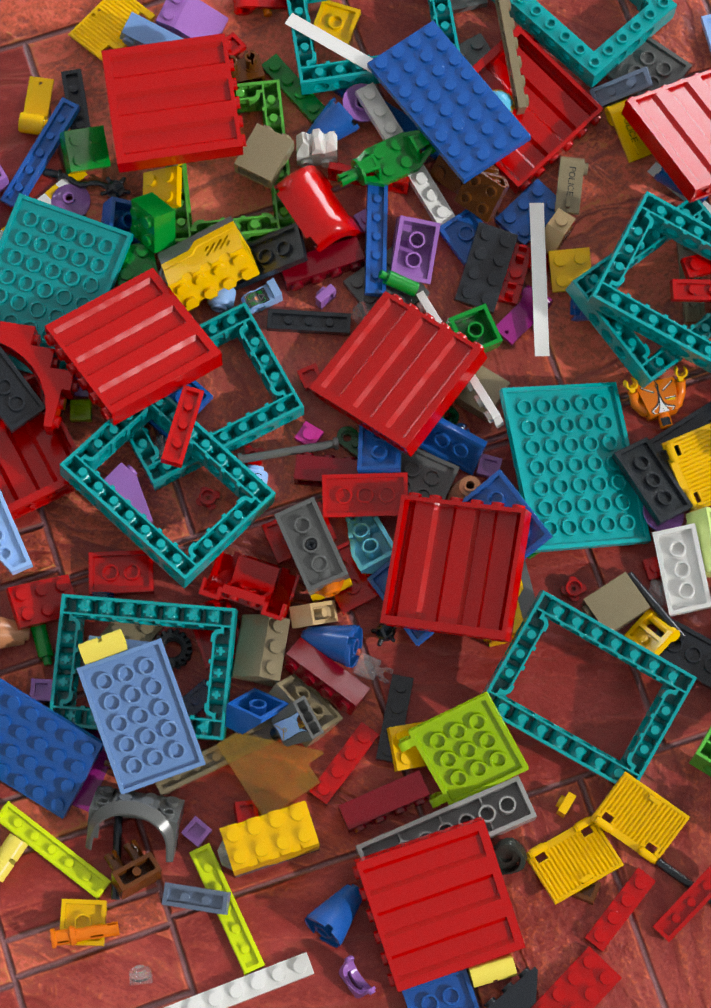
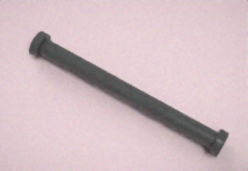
M333 437L332 440L287 448L245 455L238 453L237 458L242 463L302 454L304 452L332 448L338 450L339 442L337 437Z

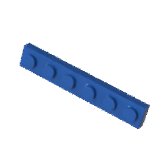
M63 97L61 98L0 199L2 203L13 208L19 193L29 196L61 143L59 134L69 130L81 110L79 105Z
M367 185L364 296L381 297L386 291V284H383V279L378 278L380 270H387L388 185L385 187Z

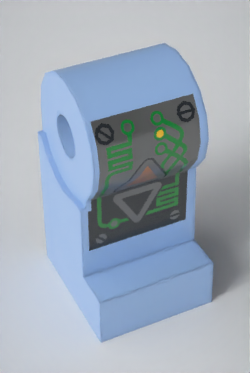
M274 278L268 280L267 284L242 296L241 301L246 303L251 314L263 311L283 301L282 292Z

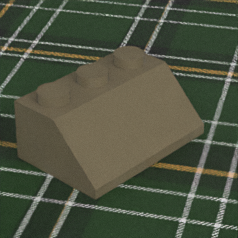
M261 614L242 615L231 677L270 687L280 682L290 619L284 618L280 621Z
M295 674L278 682L268 693L289 704L305 695L324 731L323 734L311 741L303 742L302 744L305 748L317 742L343 719L327 699L323 698L311 686L304 684Z

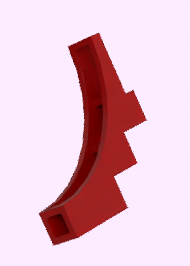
M0 321V346L6 354L22 362L37 377L45 395L46 411L43 427L47 435L55 436L56 430L61 427L62 417L60 415L61 411L66 408L67 399H73L75 392L79 391L80 386L75 375L72 376L68 370L59 369L60 360L56 355L55 349L39 346L41 336L38 335L36 326Z

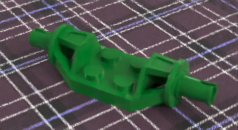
M420 130L402 132L365 149L357 158L351 160L352 169L336 175L338 183L341 181L339 184L341 187L356 180L362 186L367 184L385 187L419 171L428 157L435 153L436 150ZM425 147L426 150L420 154V150ZM370 172H374L375 174L374 176H366V174Z

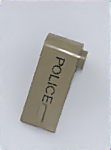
M560 156L554 212L560 208L568 214L579 215L583 175H587L589 164L585 163L584 158Z

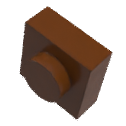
M596 881L573 894L572 897L593 905L601 887V882Z

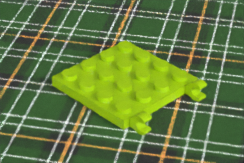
M488 691L408 730L410 736H405L398 740L401 752L416 745L441 792L430 795L431 799L429 802L433 808L445 802L448 805L454 804L529 770L527 762Z

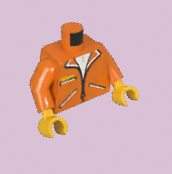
M675 366L673 371L677 379L673 376L653 381L643 389L633 377H631L633 382L631 386L624 380L623 386L629 390L628 397L632 409L642 417H645L647 421L658 420L661 429L671 427L673 424L670 416L676 415L678 409L683 404L686 394V380L684 378L688 374L687 368L683 366V373L678 374V367Z

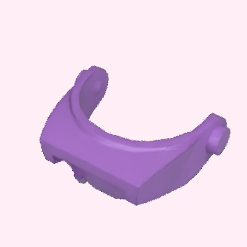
M352 955L346 957L339 970V975L354 997L361 998L376 992L375 986L371 987L358 972L354 964V957Z

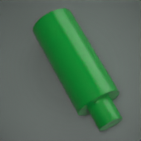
M380 270L378 278L383 279V284L412 297L415 296L419 289L418 282L392 270L387 272Z
M46 624L31 627L39 660H43L45 667L51 666L53 664L51 658L54 656Z

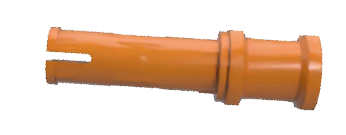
M118 921L75 928V926L71 925L66 929H50L52 949L67 944L75 946L77 942L120 936Z

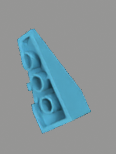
M346 517L351 556L361 573L373 574L391 559L393 541L378 517Z

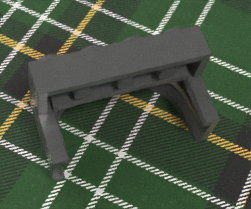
M98 786L89 807L85 848L92 849L93 839L99 837L101 822L113 816H123L146 820L154 825L165 840L166 862H173L177 851L179 827L184 813L185 800L174 796L165 797L154 793L135 791L121 794L119 789L112 788L111 786Z

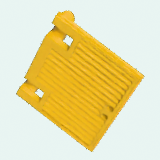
M102 0L68 36L103 62L101 51L106 50L108 47L111 49L127 47L122 42V39H120V35L131 12L139 16L142 14L153 23L156 15L136 0Z
M711 423L661 443L663 450H666L670 460L668 462L676 481L693 505L689 513L711 506ZM676 445L678 446V449L681 454L679 456L677 455L674 446ZM697 492L700 499L699 503H697L693 493Z
M625 771L591 816L590 820L632 848L641 857L650 863L656 864L690 816ZM605 812L614 817L610 823L602 818ZM648 842L657 847L653 853L645 848Z
M591 816L585 817L575 823L570 829L547 842L538 844L526 853L528 863L555 905L624 866L601 828L590 820ZM590 826L593 833L584 837L581 830ZM544 852L547 859L538 863L535 856Z

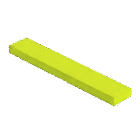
M7 801L0 810V824L96 899L100 898L111 884L107 877L12 803Z
M210 843L189 852L205 888L231 892ZM231 892L228 915H217L244 975H247L264 967L265 964Z

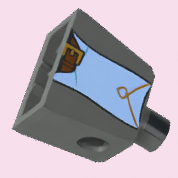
M305 695L287 705L271 721L274 726L270 730L271 738L275 741L281 739L286 747L311 741L324 733Z

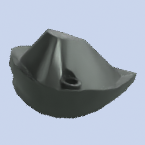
M504 838L493 847L502 875L513 874L524 868L527 854L523 845L516 839Z

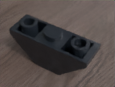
M528 967L518 975L520 980L514 985L512 982L508 983L501 990L503 995L497 1000L495 997H492L484 1004L485 1008H530L536 1003L538 969L536 967L531 970Z

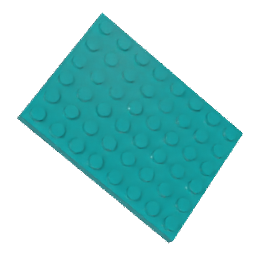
M19 193L0 239V321L36 326L38 335L41 336L39 346L55 349L53 346L50 347L44 338L46 335L45 325L113 289L134 235ZM7 354L18 370L32 373L26 365ZM64 360L60 361L59 369L68 370Z
M616 382L500 389L499 395L520 495L553 536L533 553L648 544L651 541L648 524L643 515V503L612 458L614 452L630 445Z

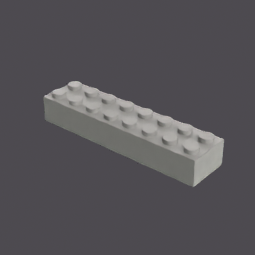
M518 775L356 846L355 850L358 857L361 858L480 816L485 821L490 839H493L534 821L537 815Z

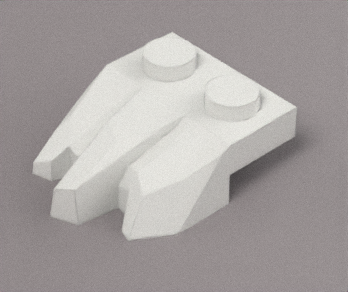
M318 128L313 129L312 134L301 132L296 135L297 166L313 165L328 168L329 162H338L336 133L330 131L324 134Z

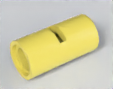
M121 629L102 635L99 639L94 638L78 644L85 665L128 650Z
M9 833L0 847V882L2 883L28 846L11 833Z
M511 954L500 956L468 968L473 988L493 983V980L500 981L517 976Z

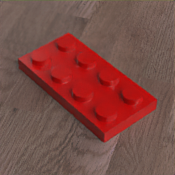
M408 472L322 475L323 518L398 516L401 495H408Z
M588 946L531 1008H595L622 977Z

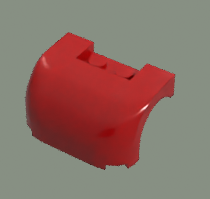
M308 165L291 173L274 186L275 189L279 190L277 193L278 197L306 238L311 237L317 244L315 249L319 252L345 236L357 237L360 240L365 236V233L357 221L347 214L331 190L333 186L325 174L317 167Z
M223 551L215 559L208 580L207 577H203L198 594L216 600L224 598L260 610L261 615L282 621L289 612V607H291L301 575L297 573L294 576L289 574L291 569L235 551L234 555Z

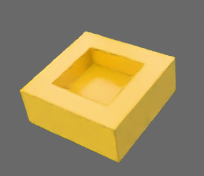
M568 792L566 797L561 795L555 805L559 808L556 814L564 818L576 795Z

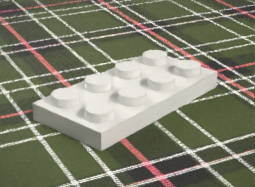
M695 523L652 532L670 617L711 608V596Z

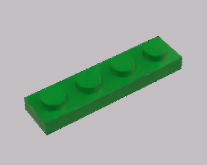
M277 54L273 55L262 64L264 73L271 80L279 79L280 90L307 120L313 124L325 106L314 94L302 95L299 78Z

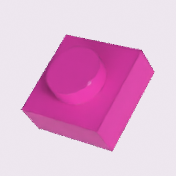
M305 421L294 439L302 445L319 442L324 432Z

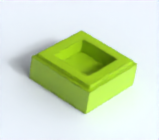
M90 399L70 400L71 422H92V402Z

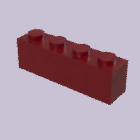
M357 237L329 245L321 252L317 250L307 252L308 261L284 270L280 274L287 291H298L308 284L316 285L330 277L338 278L348 271L356 272L365 266V258Z
M304 452L302 455L297 454L294 485L322 487V475L358 474V460L354 457L340 459L328 454L320 457L308 452Z
M301 637L284 657L283 666L288 672L295 674L304 684L311 686L323 698L328 699L339 710L346 712L350 716L362 703L370 690L368 686Z
M418 770L340 804L338 809L348 832L354 831L357 834L366 830V825L370 823L380 824L387 820L386 816L393 813L395 816L405 813L407 811L406 808L411 805L418 807L427 803L430 793Z

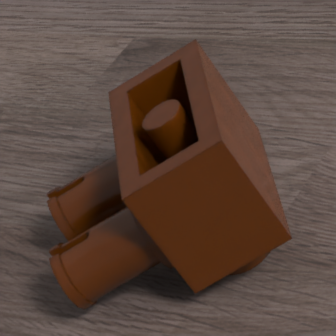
M250 50V55L247 51L244 57L238 60L235 56L230 55L235 68L231 75L232 78H236L237 84L265 81L260 57L255 51Z
M131 840V845L127 842L123 846L132 862L125 866L116 850L111 851L112 855L107 853L104 856L112 870L111 883L122 900L161 879L162 869L150 851L144 855L136 840Z

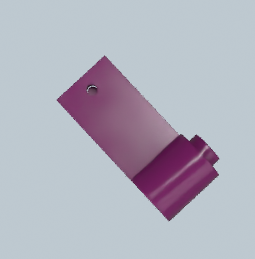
M529 285L522 291L521 295L523 297L520 303L496 325L501 337L511 346L534 324L532 286ZM547 295L549 309L553 303V300Z

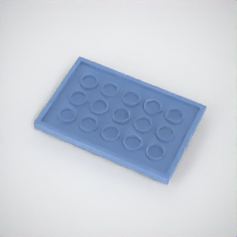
M161 638L76 668L121 794L206 764Z

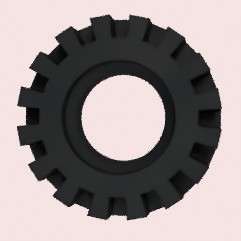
M168 629L167 632L164 630L160 636L157 635L156 640L161 638L164 647L169 642H177L181 646V652L178 656H168L172 670L174 668L178 670L181 669V666L187 665V661H190L193 652L189 637L178 629L175 631Z

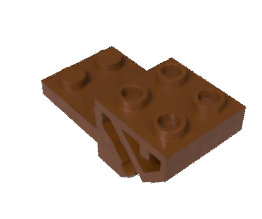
M440 154L429 173L433 179L457 194L454 199L455 202L485 222L493 219L510 186L506 178L499 175V170L494 165L464 184Z

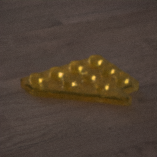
M234 733L217 744L218 749L261 815L283 808L320 783L309 766L311 762L324 754L320 750L297 745L286 747L282 742L240 733Z

